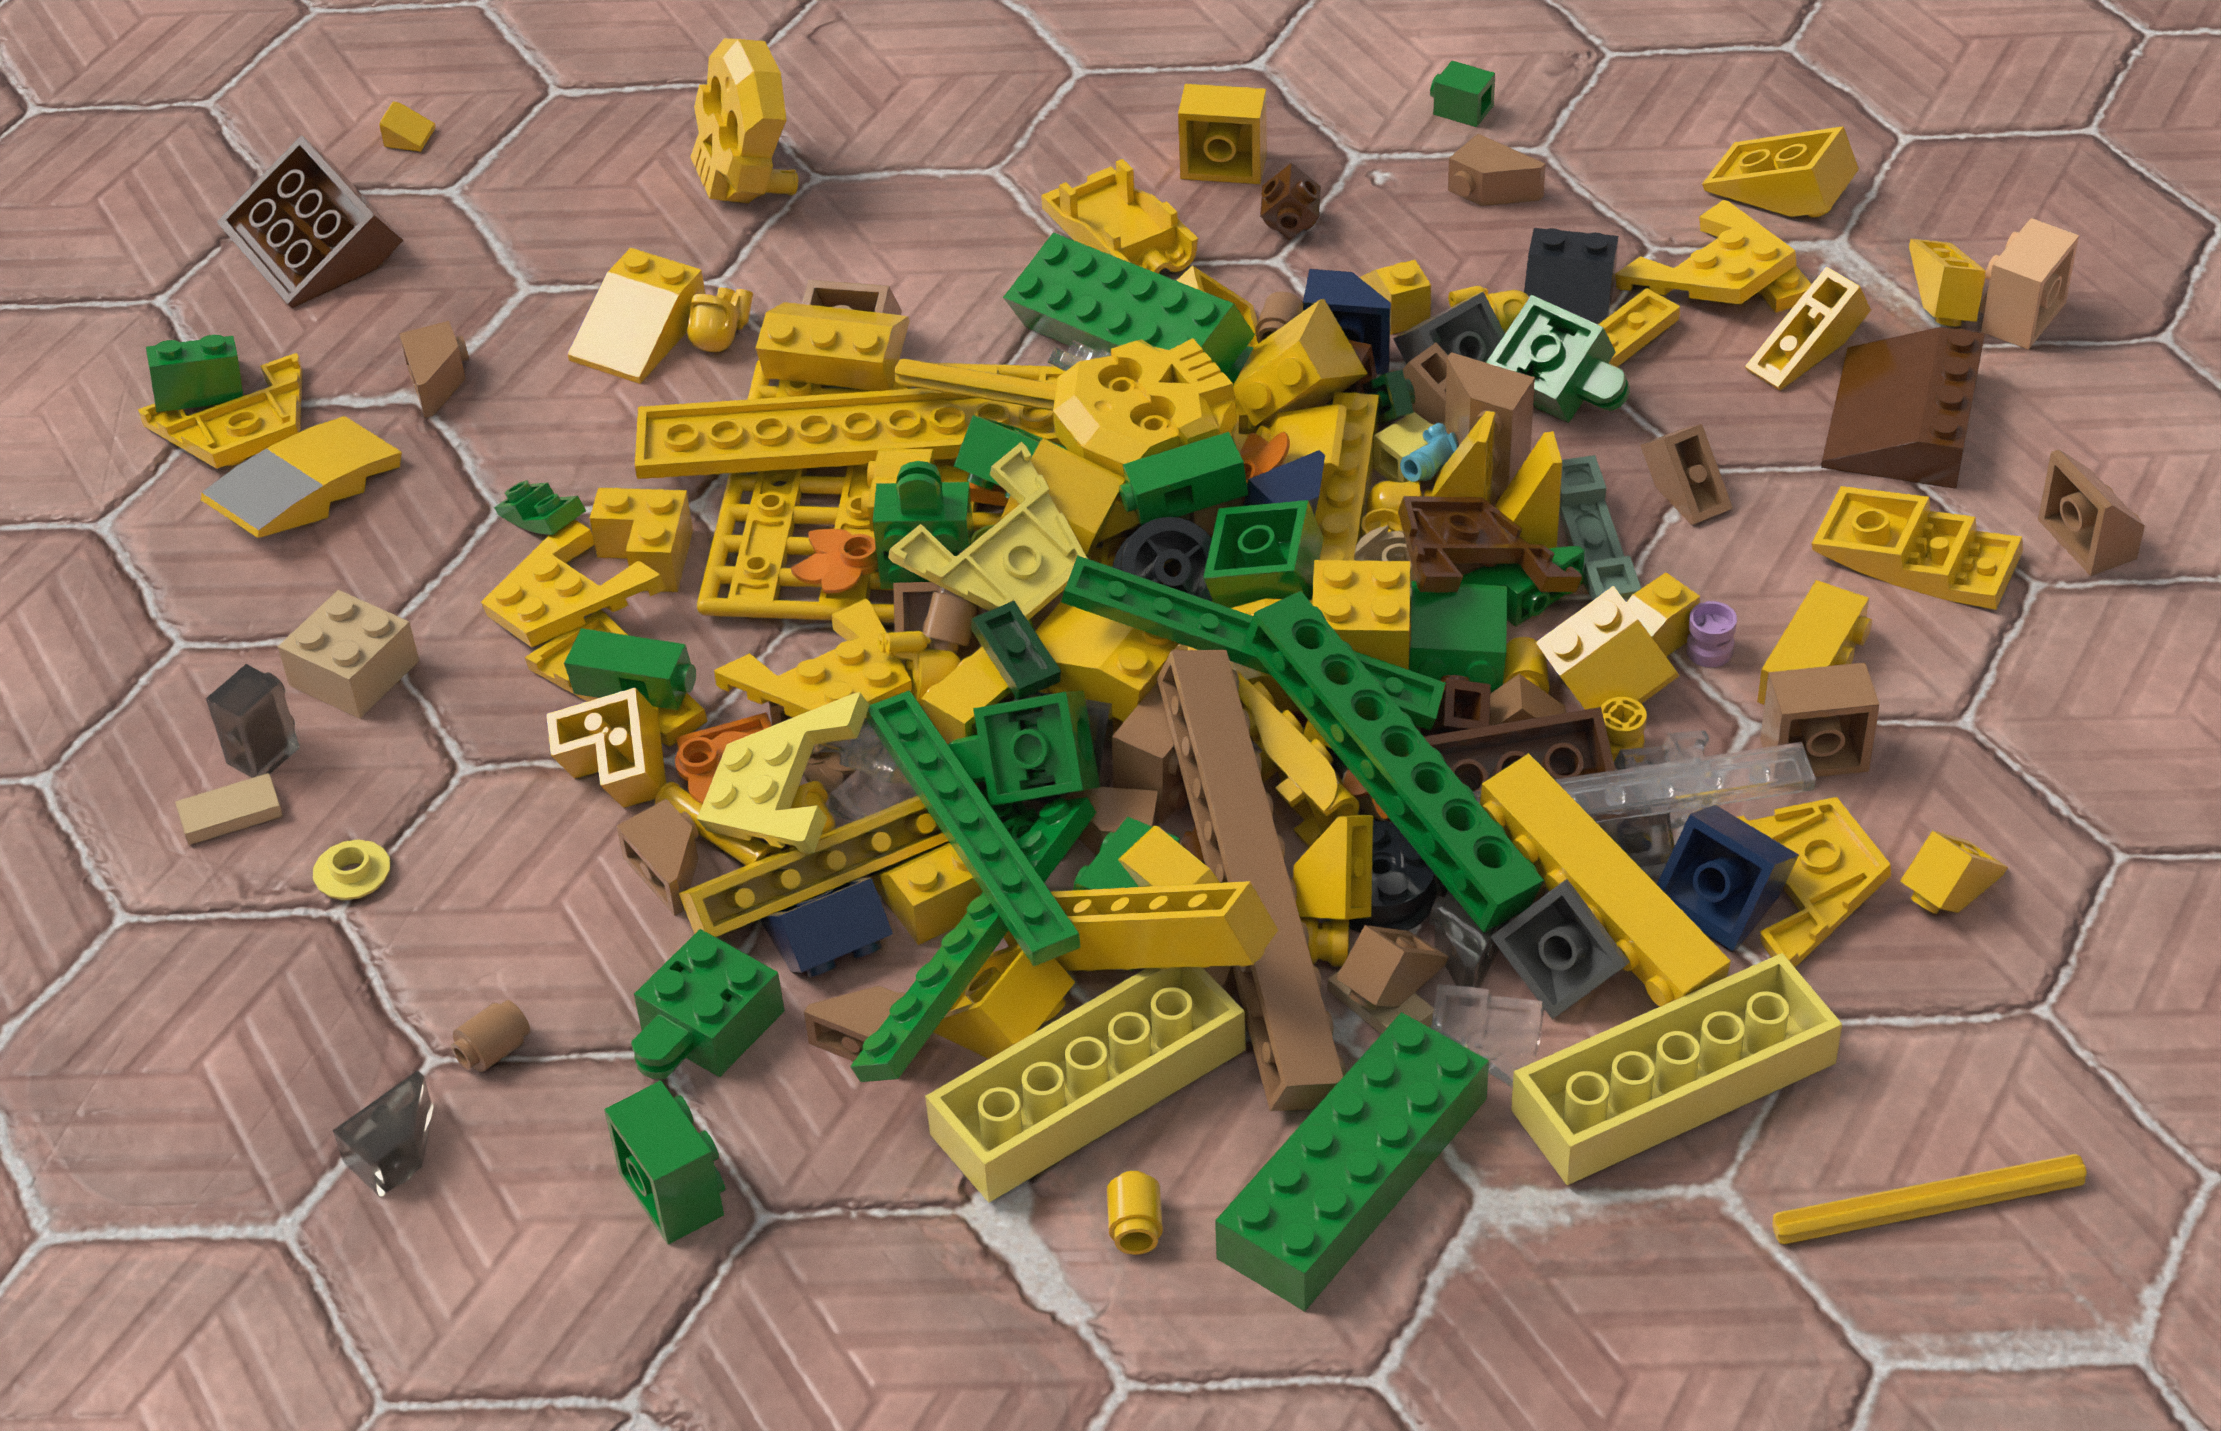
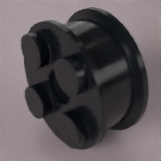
M1162 517L1151 520L1130 535L1122 543L1115 555L1113 568L1208 601L1213 600L1203 579L1212 538L1205 530L1191 521L1177 517ZM1164 566L1171 570L1172 577L1165 573Z
M1373 820L1371 917L1349 919V928L1361 933L1365 925L1409 931L1420 925L1429 916L1436 902V883L1434 880L1436 874L1393 822Z

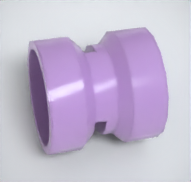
M1707 601L1699 603L1690 612V633L1687 637L1686 653L1690 660L1697 665L1719 667L1729 662L1732 658L1734 650L1733 636L1736 632L1737 615L1731 607L1717 601Z

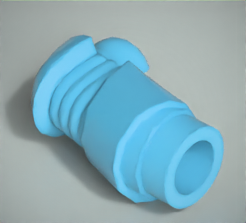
M1442 423L1434 424L1423 432V439L1427 442V445L1402 458L1400 468L1407 480L1411 482L1430 480L1440 471L1442 466L1445 465L1459 447L1455 432L1448 434L1445 425Z

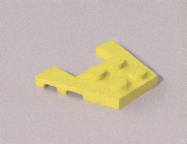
M1022 442L992 465L990 476L1020 505L958 556H954L921 524L890 548L888 556L893 563L988 611L1015 601L1027 620L1032 618L1065 590L1077 555L1084 558L1087 557L1064 514L1058 512L1049 495V487L1042 475H1038L1030 460L1031 454L1027 446Z
M861 692L853 693L727 744L697 817V820L705 830L744 840H750L754 836L765 839L771 846L783 848L785 844L796 846L800 852L814 853L827 817L818 805L790 809L814 745L858 738L870 706Z

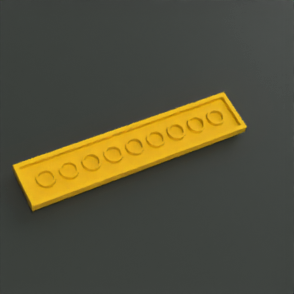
M1058 379L1037 381L1057 384ZM915 388L638 407L635 471L637 479L862 465L868 464L869 461H876L879 448L933 449L934 460L953 459L958 456L973 415L1009 424L1061 446L1064 445L1055 435L1054 416L1051 410Z

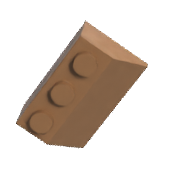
M1451 352L1447 357L1446 431L1448 434L1455 432L1458 445H1460L1486 411L1495 412L1491 505L1495 507V504L1531 453L1535 377Z

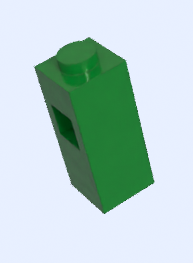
M1229 432L1122 464L1126 483L1119 485L1120 496L1126 512L1134 511L1141 526L1157 518L1179 517L1248 495L1244 461Z
M581 628L564 662L574 694L602 698L636 688L653 707L679 710L686 693H690L693 690L696 682V668L691 664L686 644Z

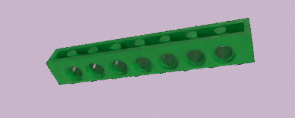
M1302 591L1256 611L1244 640L1245 644L1483 933L1529 908L1544 881L1538 874L1534 864L1520 853L1507 837L1503 827L1489 816L1476 800L1472 790L1458 779L1445 763L1441 753L1427 742L1415 727L1410 716L1402 712L1386 693L1379 679L1370 674L1355 656L1352 647L1343 641L1328 624L1322 611L1318 607L1313 606Z

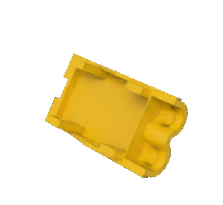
M1124 159L1116 161V170L1110 166L1088 175L1087 182L1072 188L1065 182L1060 184L1059 188L1041 195L1042 209L1074 241L1158 274L1163 268H1167L1172 272H1178L1187 268L1196 256L1199 238L1178 219V212L1167 201L1162 203L1154 195L1134 188V170Z
M1238 672V694L1242 709L1246 710L1249 714L1250 738L1262 750L1259 753L1262 764V782H1265L1278 771L1281 783L1275 789L1304 819L1301 824L1294 828V831L1310 848L1338 816H1356L1360 808L1359 801L1343 786V782L1330 765L1334 760L1326 747L1316 738L1309 742L1302 735L1304 734V729L1295 716L1288 710L1280 713L1274 707L1276 702L1263 684L1256 682L1252 685Z

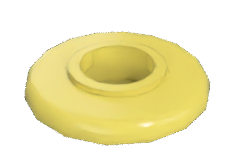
M360 839L344 841L330 847L319 856L313 867V881L319 891L330 898L339 900L360 899L373 893L384 884L390 872V858L385 849L374 842ZM349 864H361L353 870H341L344 866H347Z

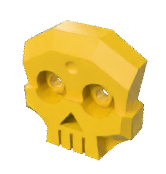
M724 38L709 56L707 84H699L694 105L699 133L690 158L696 167L699 177H701V182L705 186L709 199L749 204L757 196L764 195L765 193L794 196L798 189V174L796 170L772 169V156L786 123L781 72L765 41Z
M1193 338L1171 350L1153 347L1142 339L1112 348L1111 356L1077 362L1060 375L1057 380L1053 408L1055 435L1068 451L1123 478L1125 477L1122 464L1219 434L1230 433L1237 422L1233 383L1223 372L1221 373V369L1215 362H1212V359L1206 352H1203V349Z

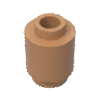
M1275 292L1266 298L1255 328L1258 344L1303 312V301L1299 297L1289 292Z
M939 586L938 593L933 592L923 631L926 637L931 639L929 648L952 651L957 654L959 646L969 647L972 635V618L976 617L978 605Z
M505 1000L501 1004L492 1003L453 1031L454 1043L451 1044V1049L457 1061L464 1068L469 1070L473 1067L479 1072H484L524 1043V1037L530 1033V1025L523 1012L512 1001Z

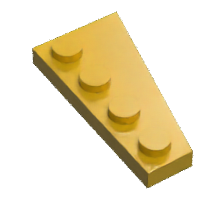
M600 609L585 618L587 624L552 639L527 655L525 660L529 670L574 694L564 662L581 628L622 635L627 634ZM686 693L679 710L654 707L658 711L661 742L669 747L676 743L675 737L689 734L708 722L704 708L688 693ZM574 694L587 702L598 699L596 697Z

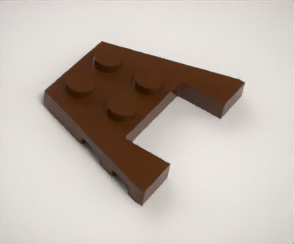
M1403 496L1398 509V515L1417 588L1420 592H1458L1463 579L1462 574L1456 568L1458 564H1480L1485 567H1495L1497 564H1519L1541 592L1577 591L1582 575L1573 567H1568L1566 572L1552 562L1555 553L1543 544H1529L1522 539L1520 535L1523 529L1484 498Z

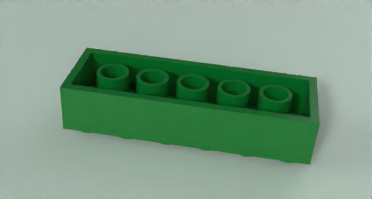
M1054 232L1003 296L1004 300L1026 328L1097 358L1111 356L1112 348L1140 339L1153 347L1171 350L1193 338L1203 349V352H1206L1212 359V362H1215L1221 369V373L1223 372L1226 375L1255 336V333L1234 303Z
M1401 1012L1215 1220L1216 1259L1305 1312L1487 1100L1489 1060Z

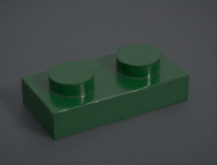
M1403 369L1385 373L1362 384L1365 394L1379 395L1378 426L1414 413L1412 405L1415 404V392L1411 381L1408 378L1405 379Z
M1015 601L972 618V632L1017 700L1060 682V668Z

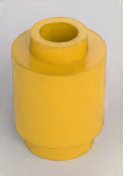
M1517 637L1506 644L1503 684L1521 674L1548 694L1547 658L1536 644L1537 641L1535 639Z
M1124 1172L1111 1180L1107 1186L1109 1236L1115 1241L1116 1248L1121 1252L1133 1255L1144 1254L1157 1246L1158 1238L1163 1232L1160 1184L1155 1178L1143 1172Z

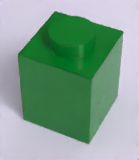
M1451 61L1443 72L1437 74L1432 81L1430 96L1434 98L1433 115L1478 127L1494 106L1495 73Z

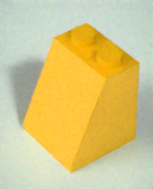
M1320 299L1253 348L1233 388L1237 399L1255 427L1269 425L1279 412L1323 406L1334 398V392H1343L1368 373L1325 299Z

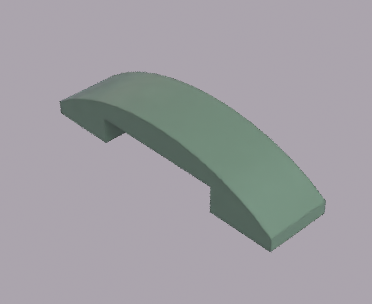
M1596 456L1562 460L1559 512L1568 545L1580 546L1585 550L1583 584L1593 600L1612 586L1615 587L1623 599L1630 598L1641 589L1631 557L1624 556L1605 501L1607 488Z

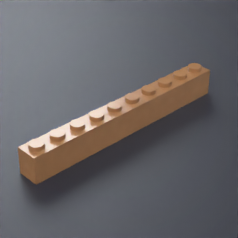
M1171 650L1157 677L1205 865L1211 869L1221 883L1250 881L1278 928V932L1267 945L1263 956L1257 962L1244 967L1232 966L1269 1110L1315 1109L1345 1076L1346 1067L1343 1059L1336 1052L1332 1037L1334 1029L1331 1014L1325 1011L1320 993V972L1316 966H1313L1310 957L1308 929L1299 917L1296 906L1297 890L1295 882L1292 878L1288 877L1284 862V841L1276 833L1272 818V798L1269 793H1265L1261 778V758L1259 753L1253 749L1249 734V714L1246 710L1242 709L1238 694V674L1234 669H1231L1226 650Z

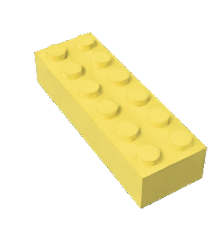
M1781 953L1515 1070L1513 1074L1511 1111L1565 1184L1569 1185L1836 1064L1842 1023L1785 955Z
M1146 968L926 1095L930 1135L987 1202L990 1203L1245 1051V1011L1203 968Z

